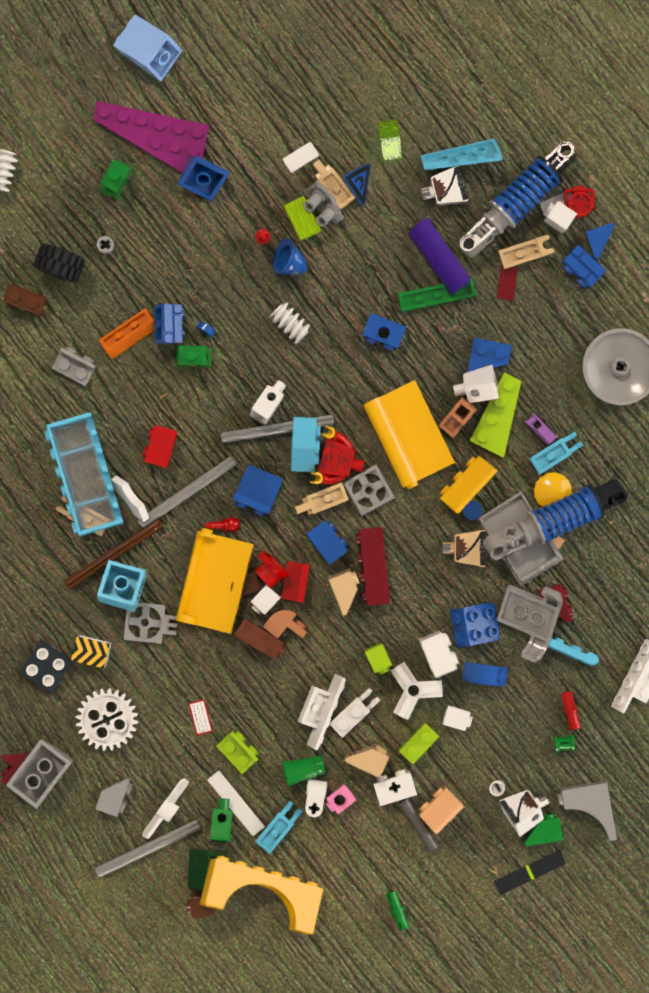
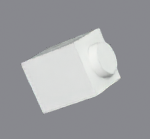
M266 584L251 601L253 604L251 608L259 615L261 613L265 615L281 597Z
M447 705L442 724L465 731L466 727L470 728L473 717L470 716V711Z

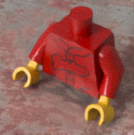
M325 425L324 427L328 428V433H321V435L327 439L318 472H311L316 477L315 481H310L311 484L332 485L344 481L346 477H349L350 469L362 472L364 465L363 460L354 458L355 450L348 438L335 431L332 427Z

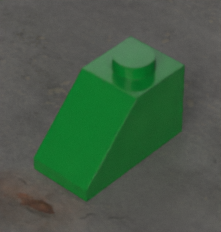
M554 813L544 814L543 820L535 825L524 838L523 843L525 847L563 841L560 817L558 815L555 816Z

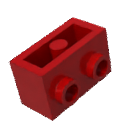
M158 425L150 428L147 438L150 439L149 447L145 446L142 456L145 458L144 462L168 468L178 431Z

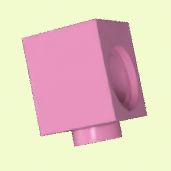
M345 783L326 797L328 801L326 805L331 812L336 811L337 814L356 801V797ZM337 795H343L345 802L341 805L336 804L334 798Z

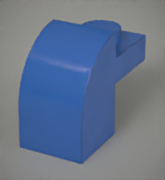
M464 662L462 681L491 686H506L508 667Z

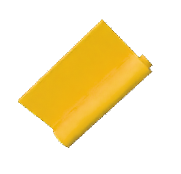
M415 380L363 405L403 488L411 489L418 485V480L455 463Z

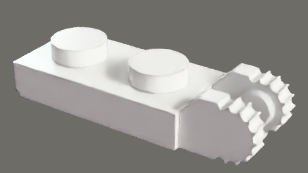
M370 688L359 698L356 697L330 722V725L342 738L380 701L376 697L368 706L361 702L371 694L372 690Z

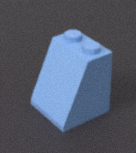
M134 15L127 23V26L113 44L122 55L159 81L163 80L183 51L168 34L137 15Z

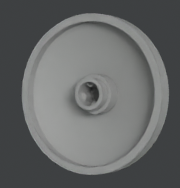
M617 328L600 334L589 344L583 356L582 374L592 394L605 403L620 406L635 403L649 394V340L644 335L631 329ZM617 364L622 365V371H617Z

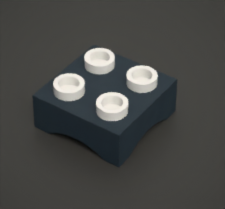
M40 640L19 673L52 694L73 661L43 640Z

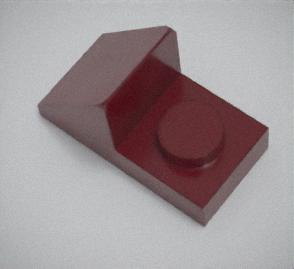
M31 752L3 754L1 756L12 766L11 768L8 766L1 774L3 776L1 782L4 785L9 782Z

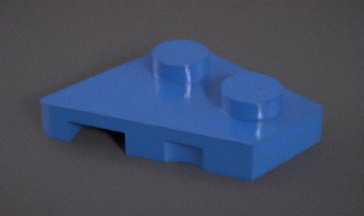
M474 338L467 372L493 365V368L508 365L512 345Z

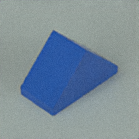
M610 223L585 232L584 236L594 260L597 261L615 224Z

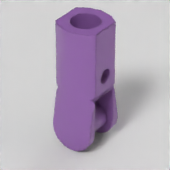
M532 412V416L528 420L525 419L524 422L549 445L557 436ZM538 421L541 426L536 430L533 425Z

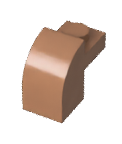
M461 397L440 423L439 427L454 438L477 408Z
M291 610L275 612L263 626L276 638H279L287 627L302 638L307 633L305 630L306 625L298 619L296 622L293 621L297 613Z

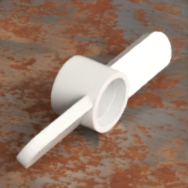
M185 778L178 782L144 829L142 834L144 838L149 839L163 819L169 822L176 813L179 806L175 802L189 783Z

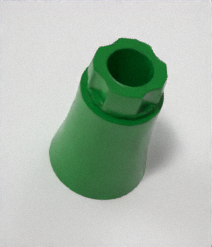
M322 756L281 761L288 787L326 773Z

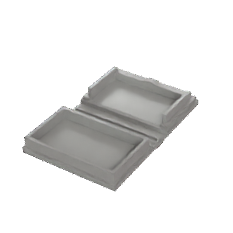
M520 491L479 517L478 521L489 536L504 530L506 527L517 524L520 520H526L527 512L533 511V509ZM551 540L546 542L545 545L535 541L531 546L521 548L504 556L502 559L521 587L564 558Z

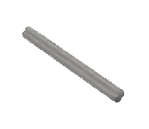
M332 415L315 417L317 418V426L334 425ZM293 421L221 433V440L223 443L293 432Z
M232 457L227 458L148 512V520L143 522L138 519L139 524L142 528L146 527L236 466V462Z
M194 820L96 867V875L102 877L200 830L201 826L198 820Z

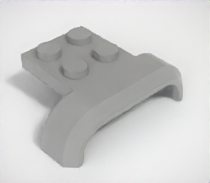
M509 585L497 621L531 635L527 646L522 651L521 657L532 662L539 661L550 643L562 607V596L560 592L544 587L541 594L544 598H541L513 585Z

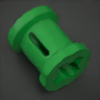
M571 734L569 737L559 738L554 736L555 753L564 750L575 752L574 735Z

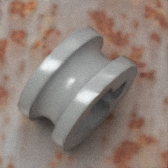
M102 236L98 239L97 248L101 253L109 254L113 251L115 245L110 237ZM110 241L109 246L111 247L109 249H101V242Z

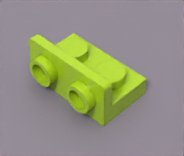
M232 730L216 747L243 774L259 760L257 756L259 752L252 745L248 746L244 742L246 738L239 731L235 732Z

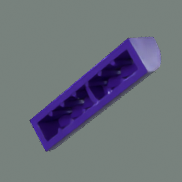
M428 217L410 230L408 235L451 296L470 284V277Z

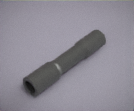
M409 798L400 801L398 804L407 818L410 819L427 850L431 852L438 848L437 842L423 824Z

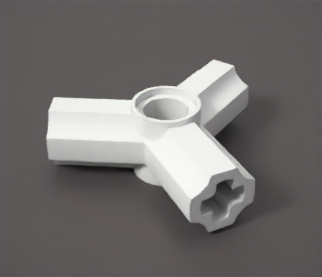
M405 662L391 670V673L403 689V693L393 711L398 716L408 720L419 698L443 697L442 680L417 682ZM411 685L418 687L419 691L416 695L408 693V688Z

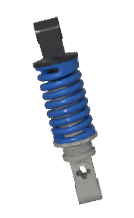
M567 141L560 143L546 158L538 155L533 164L529 165L527 170H523L522 175L517 176V180H513L511 185H508L506 190L501 192V195L496 196L489 202L492 209L488 213L485 212L483 218L460 240V247L465 256H476L498 234H502L507 226L515 228L517 222L524 218L521 212L526 215L529 214V209L535 208L533 203L539 204L540 199H544L545 194L551 192L550 189H555L563 182L560 174L576 159V152L572 143ZM566 150L571 151L567 156L562 155ZM474 243L471 249L465 248L467 244Z
M616 479L610 480L596 488L588 484L581 490L576 491V493H571L569 496H564L563 499H558L556 502L543 506V509L538 508L537 510L527 512L526 520H520L515 525L487 536L483 541V545L495 560L501 559L526 546L529 547L535 541L545 545L546 542L557 538L558 534L564 535L565 531L570 532L572 529H577L578 525L584 526L585 523L604 518V511L625 502L628 493Z

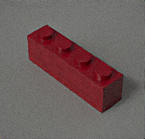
M382 527L359 529V533H356L357 545H361L358 560L359 564H363V571L360 572L361 583H365V590L362 591L363 602H367V606L390 604Z

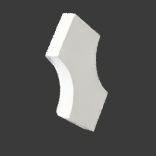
M118 476L113 477L111 481L116 493L127 503L133 515L143 522L148 520L149 516L144 503L136 497L129 484Z

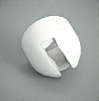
M500 780L493 781L489 787L490 793L494 796H501L505 791V784ZM495 783H498V785H499V787H500V789H501L500 792H499V790H498V788H497V786H496Z

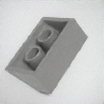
M40 739L6 786L37 809L74 760L57 747Z

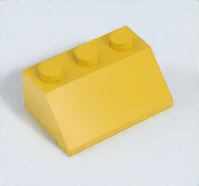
M480 456L477 458L472 457L466 463L468 468L463 473L459 471L453 477L455 482L450 487L446 485L440 492L442 496L439 499L455 514H458L497 472L494 467Z

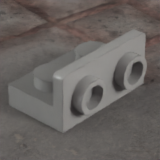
M68 346L66 349L61 347L52 369L87 386L97 367L93 364L94 360L85 355L83 358L77 356V351Z

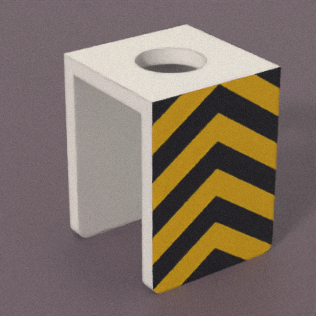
M80 635L76 638L71 660L105 668L112 643Z

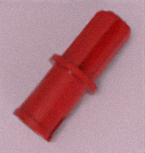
M260 229L255 234L256 241L261 245L267 244L271 237L266 229Z
M571 691L563 692L561 694L565 709L563 713L566 714L569 730L579 729L581 725L573 694Z

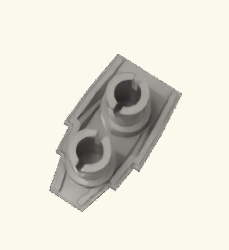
M316 181L303 191L308 197V200L303 205L305 210L313 212L316 208L321 212L316 218L319 226L325 227L330 220L337 224L344 219L336 199L319 181Z

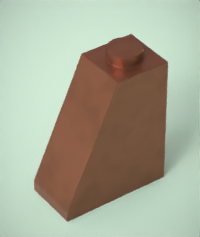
M247 618L243 620L234 634L237 638L272 659L276 656L280 657L285 649L282 640Z

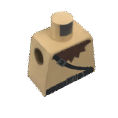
M486 530L455 534L454 542H443L442 553L454 554V562L485 567L486 548L483 545V541L486 538Z

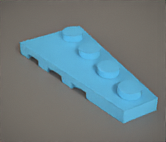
M495 138L420 155L424 170L503 160Z

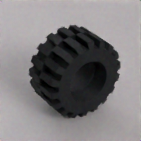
M44 243L40 244L33 267L55 278L70 283H78L86 260L73 252Z

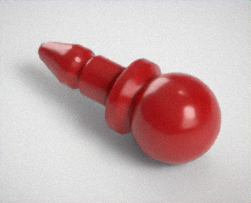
M230 517L228 519L223 518L222 521L206 523L204 527L222 529L223 532L227 530L229 532H236L240 527V522L237 518Z

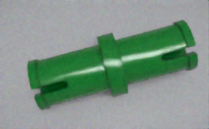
M397 890L385 894L391 908L390 913L394 916L398 930L401 931L409 928L410 925L404 913L405 907L401 905Z

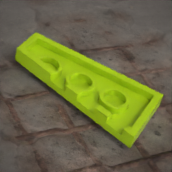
M504 372L498 383L499 398L489 401L470 439V442L502 458L505 456L521 385L520 380Z

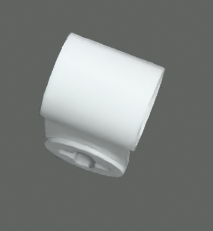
M308 779L305 809L311 817H318L323 811L327 781ZM313 803H316L317 807H320L319 810L315 811V813H312L311 809H308L309 806L313 805Z

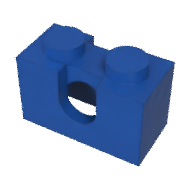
M370 313L362 336L369 343L375 344L377 341L382 343V347L387 350L393 351L394 348L398 350L406 326ZM385 328L388 330L389 336L381 338L378 335V331Z

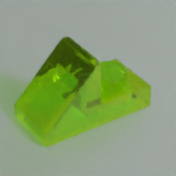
M398 119L378 122L383 161L402 159Z

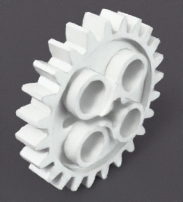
M103 688L100 690V694L93 691L94 697L92 698L90 695H87L88 702L81 701L84 708L77 709L82 713L76 716L77 719H81V722L77 723L76 726H82L78 733H85L83 740L89 738V746L93 742L96 743L95 749L102 745L103 751L106 750L107 746L112 751L115 744L118 748H121V741L127 744L126 737L133 738L130 731L137 730L133 727V724H137L138 721L134 720L133 717L137 716L138 713L132 712L136 706L129 705L132 699L126 701L125 693L121 697L118 696L119 690L112 694L111 688L108 689L107 693H105ZM110 701L117 705V709L114 712H110L107 709V703ZM93 709L99 712L97 720L91 719L89 715ZM120 711L123 712L122 715L111 719L110 724L104 722L94 728L91 726L103 720L105 714L109 717ZM117 719H122L125 722L123 729L116 728L115 721ZM99 727L106 728L108 732L106 737L98 735Z

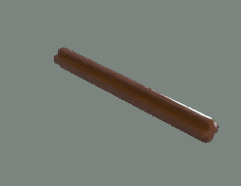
M156 519L64 581L69 590L73 589L107 566L108 560H116L162 529V522Z

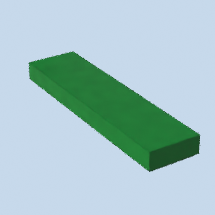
M470 278L471 282L469 285L452 296L443 284L397 293L401 313L476 297L473 278Z

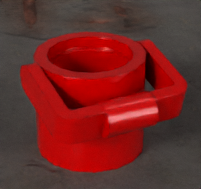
M573 186V188L564 189L563 205L577 213L574 219H583L591 210H594L595 192L592 188ZM567 192H573L567 202Z
M264 551L259 553L257 557L262 561V564L255 570V573L272 588L282 578H286L288 572L271 554Z

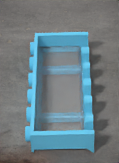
M91 412L46 425L45 437L47 442L51 441L53 447L49 449L52 460H56L58 467H55L58 479L62 478L64 484L60 486L63 497L67 496L69 501L66 504L68 514L73 515L75 521L71 523L74 534L78 533L79 537L123 525L124 522Z

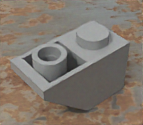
M127 777L104 788L101 791L95 810L116 817L119 815V812L123 814L126 802H123L125 795L130 794L133 784H130L131 778Z

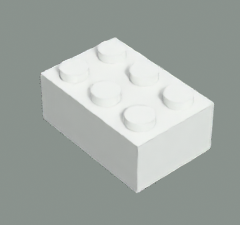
M439 630L419 639L435 678L457 669L456 664L459 662L455 653L448 648V646H451L448 635Z

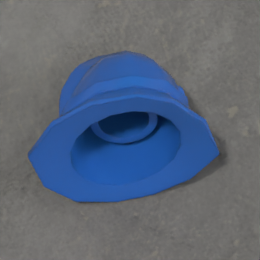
M289 238L282 240L273 257L274 272L276 274L292 276L305 274L308 268L304 255L294 246L292 240Z

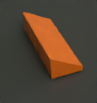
M145 308L98 341L109 357L114 359L155 330V321Z

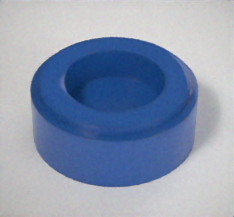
M202 321L196 326V329L207 337L212 338L215 334V330Z
M475 501L468 502L463 508V515L468 520H476L482 514L481 505Z

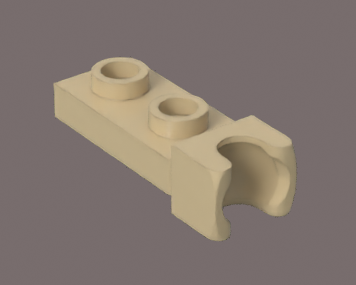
M544 235L499 250L498 253L503 269L554 254L553 248L545 249L543 247V243L548 241L550 236Z

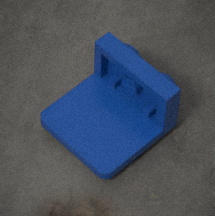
M247 466L237 492H235L233 500L236 501L235 505L245 509L247 506L254 508V513L262 516L265 513L269 514L282 479L254 466Z
M490 602L450 609L454 640L457 647L473 646L500 639L494 603Z

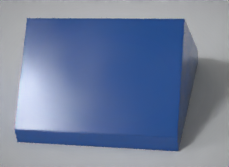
M198 156L188 157L177 185L212 201L230 172Z

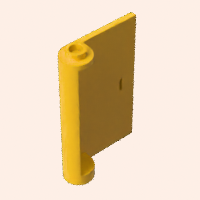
M206 528L197 531L176 621L232 634L254 544L214 535L213 530Z

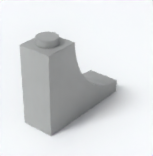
M606 781L560 788V794H557L559 805H563L565 810L577 809L593 815L602 824L607 839L609 841L617 840Z

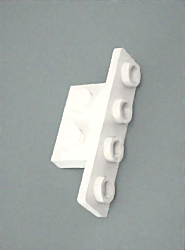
M645 639L611 705L612 708L622 713H625L632 697L645 703L649 699L648 639Z
M334 674L328 691L311 686L298 722L313 727L307 745L315 750H318L323 742L324 733L330 725L332 713L336 709L340 693L345 687L346 679L337 674Z

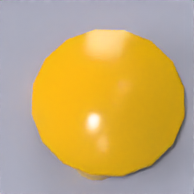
M555 472L541 476L536 481L534 487L535 499L542 508L572 493L571 484L568 479L562 474Z

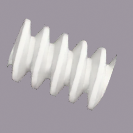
M0 149V191L9 192L10 190L5 185L12 182L7 177L14 176L9 170L16 169V167L11 165V162H17L18 160L13 157V155L17 154Z
M288 302L281 304L269 318L275 316L273 323L280 321L278 328L285 327L284 334L291 332L289 339L296 338L294 342L296 345L307 335L310 324L303 326L305 319L303 318L298 321L299 313L292 315L294 308L287 310Z

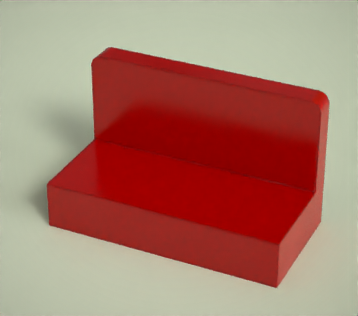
M287 562L286 571L288 576L284 578L282 599L304 603L309 564Z

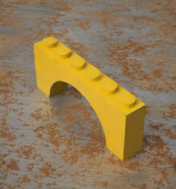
M223 856L210 860L199 905L220 910L224 908L229 896L240 887L250 884L260 885L275 892L284 902L289 913V930L305 935L313 934L323 893V888L317 887V883L307 881L305 884L296 877L289 876V879L284 878L282 873L271 871L270 874L264 872L265 869L261 867H246L247 864L244 862H228L229 858Z

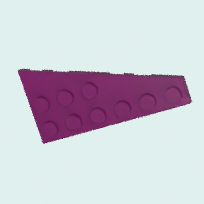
M100 101L96 103L93 121L123 137L181 173L188 157L198 156L203 159L209 125Z

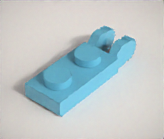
M576 432L563 439H559L529 458L539 475L583 446L582 442L576 443L570 449L566 446L565 442L575 438Z
M557 637L550 640L548 648L591 666L599 662V657L592 652L585 654L581 652L582 648L575 645L569 647L564 644V640Z
M291 801L286 804L281 812H278L255 841L269 854L292 828L295 820L302 813V810L299 808L294 812L290 820L284 816L293 805Z

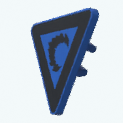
M369 163L343 176V180L360 205H364L366 200L371 167Z

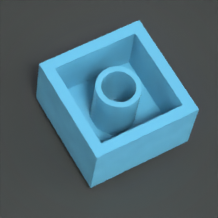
M294 417L291 471L314 472L315 464L319 465L320 426H317V418Z
M108 560L97 593L98 602L135 612L147 577L146 571Z

